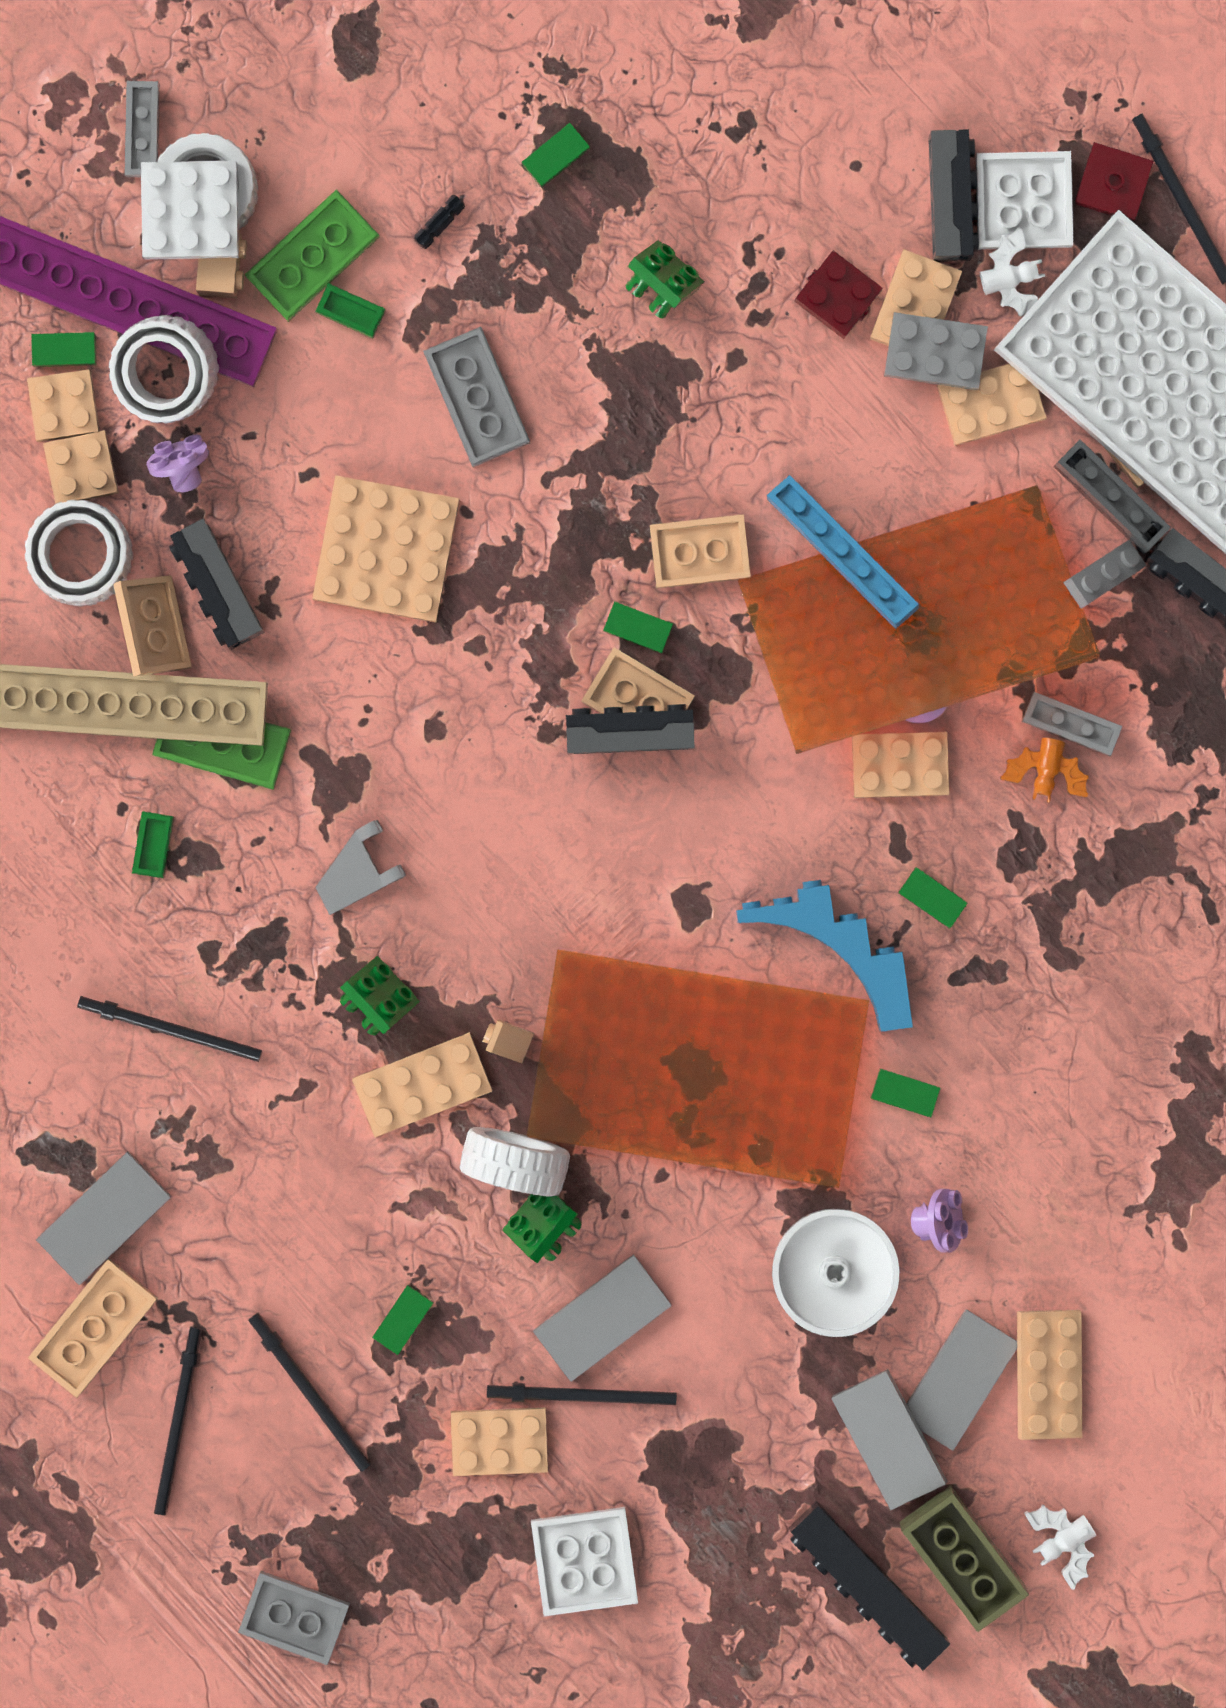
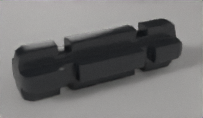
M452 195L445 202L446 206H441L426 222L424 230L421 228L414 235V240L420 247L427 249L434 242L433 238L435 236L438 237L454 220L453 216L455 214L458 216L465 208L464 202L458 196Z

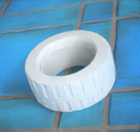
M209 133L190 134L170 144L164 153L159 156L158 162L237 161L238 230L245 227L248 219L255 211L254 207L258 200L256 174L245 153L229 139H224L216 134L210 135Z
M154 316L139 321L120 336L111 352L109 378L114 393L117 395L120 403L130 413L135 414L142 420L151 421V423H172L193 415L212 396L218 381V357L212 342L194 323L178 316ZM152 341L170 343L178 348L186 358L190 375L188 386L180 397L172 399L155 397L146 391L140 383L136 372L137 355L146 343Z
M74 499L56 503L53 507L44 510L43 514L35 519L33 526L28 531V538L25 541L26 553L24 554L28 565V572L35 584L46 595L60 603L73 606L96 605L100 601L104 602L112 594H115L113 584L119 581H126L127 575L131 571L133 552L128 532L114 513L97 503ZM76 523L90 524L98 528L104 535L107 545L106 561L101 571L91 579L82 582H70L61 579L53 570L49 559L50 545L56 534L66 526Z
M473 1127L468 1131L464 1143L460 1170L471 1178L504 1189L540 1196H557L563 1188L570 1154L562 1147L534 1137L493 1128Z

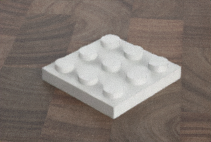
M1071 151L976 154L978 250L998 249L1001 243V235H1010L1019 227L1022 229L1026 246L1024 249L1072 248Z
M237 161L141 162L142 258L144 260L239 258Z
M625 1507L531 1520L544 1616L638 1604Z

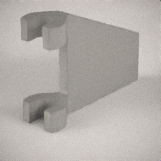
M374 820L354 832L315 887L329 915L406 876L401 865H397L379 874L368 853L364 841L383 832L378 820Z

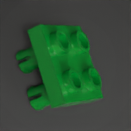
M657 240L635 256L629 263L628 267L635 274L625 286L629 292L633 287L637 286L632 295L639 298L643 296L649 286L657 292L658 296L650 303L649 309L653 313L661 306L655 315L663 319L672 307L675 309L692 296L705 281L699 277L698 272L692 266L682 262L670 246Z
M376 956L340 987L345 993L340 998L341 1005L344 1006L351 1000L352 1003L345 1009L349 1012H355L359 1008L366 1015L362 1020V1027L365 1030L373 1023V1026L367 1031L368 1034L373 1036L377 1035L379 1031L385 1034L420 1002L411 989L404 985L379 956Z
M530 1194L520 1209L511 1216L502 1231L531 1260L538 1263L543 1256L548 1261L555 1260L557 1257L551 1253L550 1249L558 1255L562 1250L561 1244L555 1241L563 1232L567 1236L573 1237L577 1232L570 1225L580 1230L582 1222L576 1217L577 1213L559 1195L540 1196Z

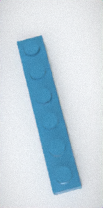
M790 475L767 494V500L895 629L919 609V604Z

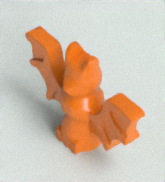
M1043 737L1039 752H1033L1028 747H1025L1018 758L1006 761V771L1000 776V780L1019 783L1030 768L1036 767L1038 776L1034 781L1035 788L1032 799L1035 800L1037 794L1047 796V803H1050L1052 791L1055 788L1054 777L1060 772L1066 780L1068 794L1084 798L1088 797L1086 782L1089 776L1079 770L1077 757L1066 759L1062 756L1065 742Z

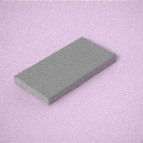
M481 327L423 351L472 467L530 444L528 435Z
M128 1151L48 1227L36 1241L78 1285H81L172 1196Z
M633 1254L534 1329L533 1333L570 1382H572L671 1307L672 1304Z
M965 1309L906 1403L920 1430L953 1451L1017 1350V1341Z
M888 1369L832 1396L831 1399L890 1510L929 1493L948 1482Z

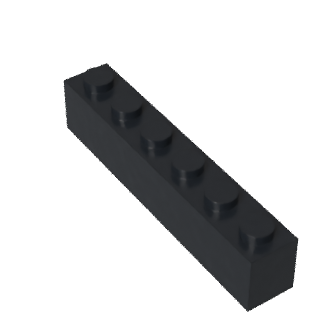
M817 1501L789 1527L790 1532L793 1534L790 1538L792 1543L802 1553L807 1549L815 1557L812 1561L813 1565L824 1576L829 1572L837 1580L834 1584L835 1588L846 1599L851 1595L859 1604L856 1607L857 1611L868 1622L873 1618L881 1627L878 1630L879 1634L890 1645L894 1641L903 1650L900 1653L901 1657L912 1668L917 1664L924 1671L950 1646L948 1638Z

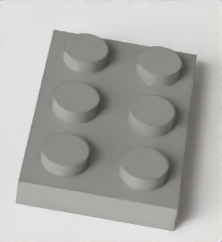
M894 312L884 377L978 390L988 326Z
M260 1571L238 1633L328 1665L350 1603Z

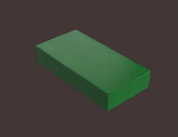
M569 123L521 163L537 184L543 188L586 153L590 146L572 124Z
M328 283L315 312L373 339L386 309Z
M94 332L31 334L33 367L96 365V334Z
M614 601L603 632L662 654L673 624Z
M142 811L132 868L133 874L164 878L174 816Z
M917 867L914 868L898 891V894L949 929L968 904Z
M880 1068L870 1098L931 1118L940 1087Z
M407 1285L372 1338L396 1355H399L434 1302L410 1285Z

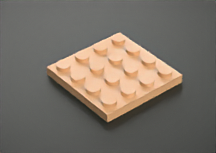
M335 475L312 599L437 623L460 499Z

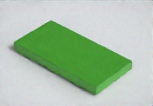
M336 189L254 265L245 276L289 322L323 291L328 283L330 284L380 236Z
M265 722L264 746L157 739L152 755L274 790L291 729Z

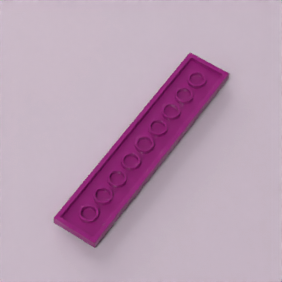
M0 216L1 286L122 335L134 324L150 317L162 315L181 317L186 321L194 323L210 339L218 357L219 374L255 387L278 329L276 327ZM162 341L146 343L186 360L182 352L170 343Z

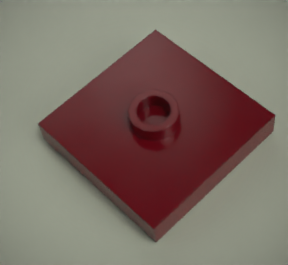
M1094 142L1074 204L1111 216L1120 210L1134 223L1154 161Z

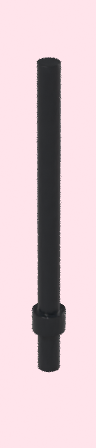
M1143 113L1139 114L1132 121L1143 140L1141 144L1146 154H1151L1223 285L1226 283V264L1161 148L1164 144L1159 135H1154Z
M80 996L77 1008L101 1015L100 1018L112 1022L114 1019L256 1062H259L262 1050L123 1009L118 1007V1003L108 1000L103 1003Z
M259 1313L249 1318L248 1321L262 1339L260 1343L267 1352L271 1351L360 1472L367 1469L371 1465L283 1347L281 1344L283 1340L278 1333L271 1331Z
M190 1326L186 1350H182L180 1364H182V1370L154 1514L165 1516L167 1514L195 1367L199 1366L201 1354L198 1353L202 1328Z
M512 1383V1386L487 1385V1398L512 1399V1402H524V1399L676 1405L677 1392L525 1387V1383Z

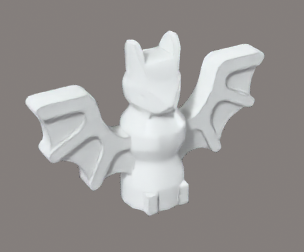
M1019 227L1010 235H1001L1000 246L996 251L989 253V256L994 261V268L981 271L980 278L985 295L999 291L1002 295L1000 306L1013 307L1018 315L1022 317L1038 301V297L1034 294H1022L1016 291L1015 287L1020 282L1028 283L1034 279L1045 277V274L1038 273L1037 264L1041 263L1042 259L1031 262L1025 261L1018 266L1010 264L1012 257L1026 246L1023 231Z
M1041 1505L1036 1511H1026L1024 1514L1034 1530L1039 1531L1045 1528L1058 1530L1054 1538L1044 1541L1042 1545L1033 1550V1553L1040 1552L1044 1560L1040 1564L1043 1566L1051 1560L1060 1557L1062 1552H1071V1558L1062 1569L1061 1574L1070 1588L1074 1590L1076 1584L1082 1578L1088 1577L1086 1570L1087 1562L1091 1557H1094V1554L1085 1548V1542L1096 1536L1092 1526L1084 1515L1074 1522H1070L1067 1519V1511L1064 1508L1059 1511H1051L1045 1505Z

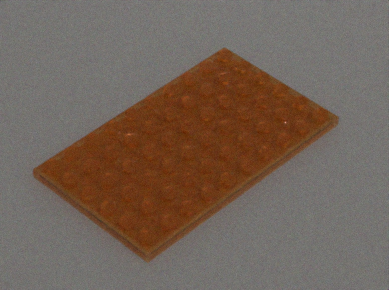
M1038 485L857 542L919 604V609L896 629L822 554L752 575L750 578L738 580V585L796 754L1097 659L1100 656L1083 608L1079 607L1063 583L1071 578V574Z
M557 949L527 1137L839 1188L869 1000Z

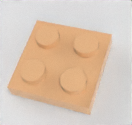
M89 369L27 378L37 442L75 437L100 431L92 375Z
M105 430L43 443L55 504L67 502V500H89L119 493Z

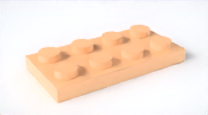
M470 1032L352 1078L374 1137L493 1091Z
M109 1258L28 1359L78 1398L156 1302L158 1297Z
M1080 1310L1017 1311L1018 1438L1021 1440L1082 1438V1318Z

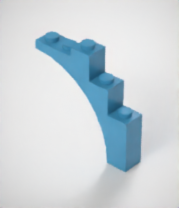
M821 880L802 882L803 889L796 890L798 902L792 903V897L773 899L774 905L761 907V902L755 901L742 903V910H736L737 923L764 922L788 926L809 934L832 948L849 964L864 985L874 1007L879 1031L913 1027L903 952H895L893 946L875 949L876 955L871 956L866 918L858 919V913L840 915V922L834 923L829 885L822 886Z

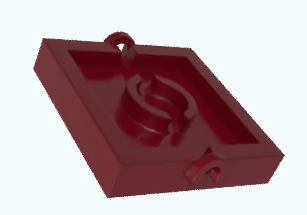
M833 250L819 269L813 270L812 274L807 278L808 283L797 295L794 302L841 338L845 339L859 320L863 321L867 316L869 306L883 288Z

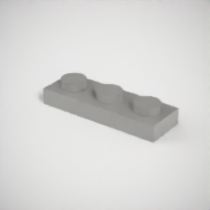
M127 81L126 177L141 178V162H158L160 89L158 81Z
M1128 540L1063 583L1082 609L1147 565L1131 541Z
M1036 692L1032 693L1022 719L1023 723L1108 756L1112 755L1122 729L1121 725Z

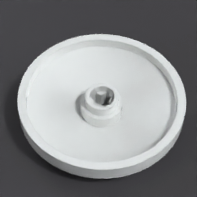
M825 1209L801 1218L783 1235L773 1258L772 1280L781 1306L798 1325L823 1336L843 1337L854 1335L874 1325L888 1311L896 1296L899 1284V1262L892 1242L875 1222L851 1210Z

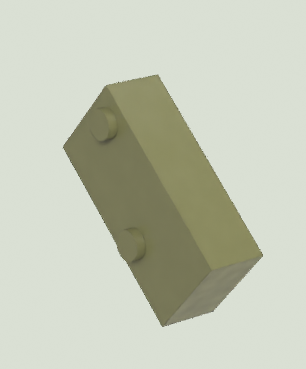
M951 1485L900 1521L903 1534L977 1632L1029 1596L1024 1582Z

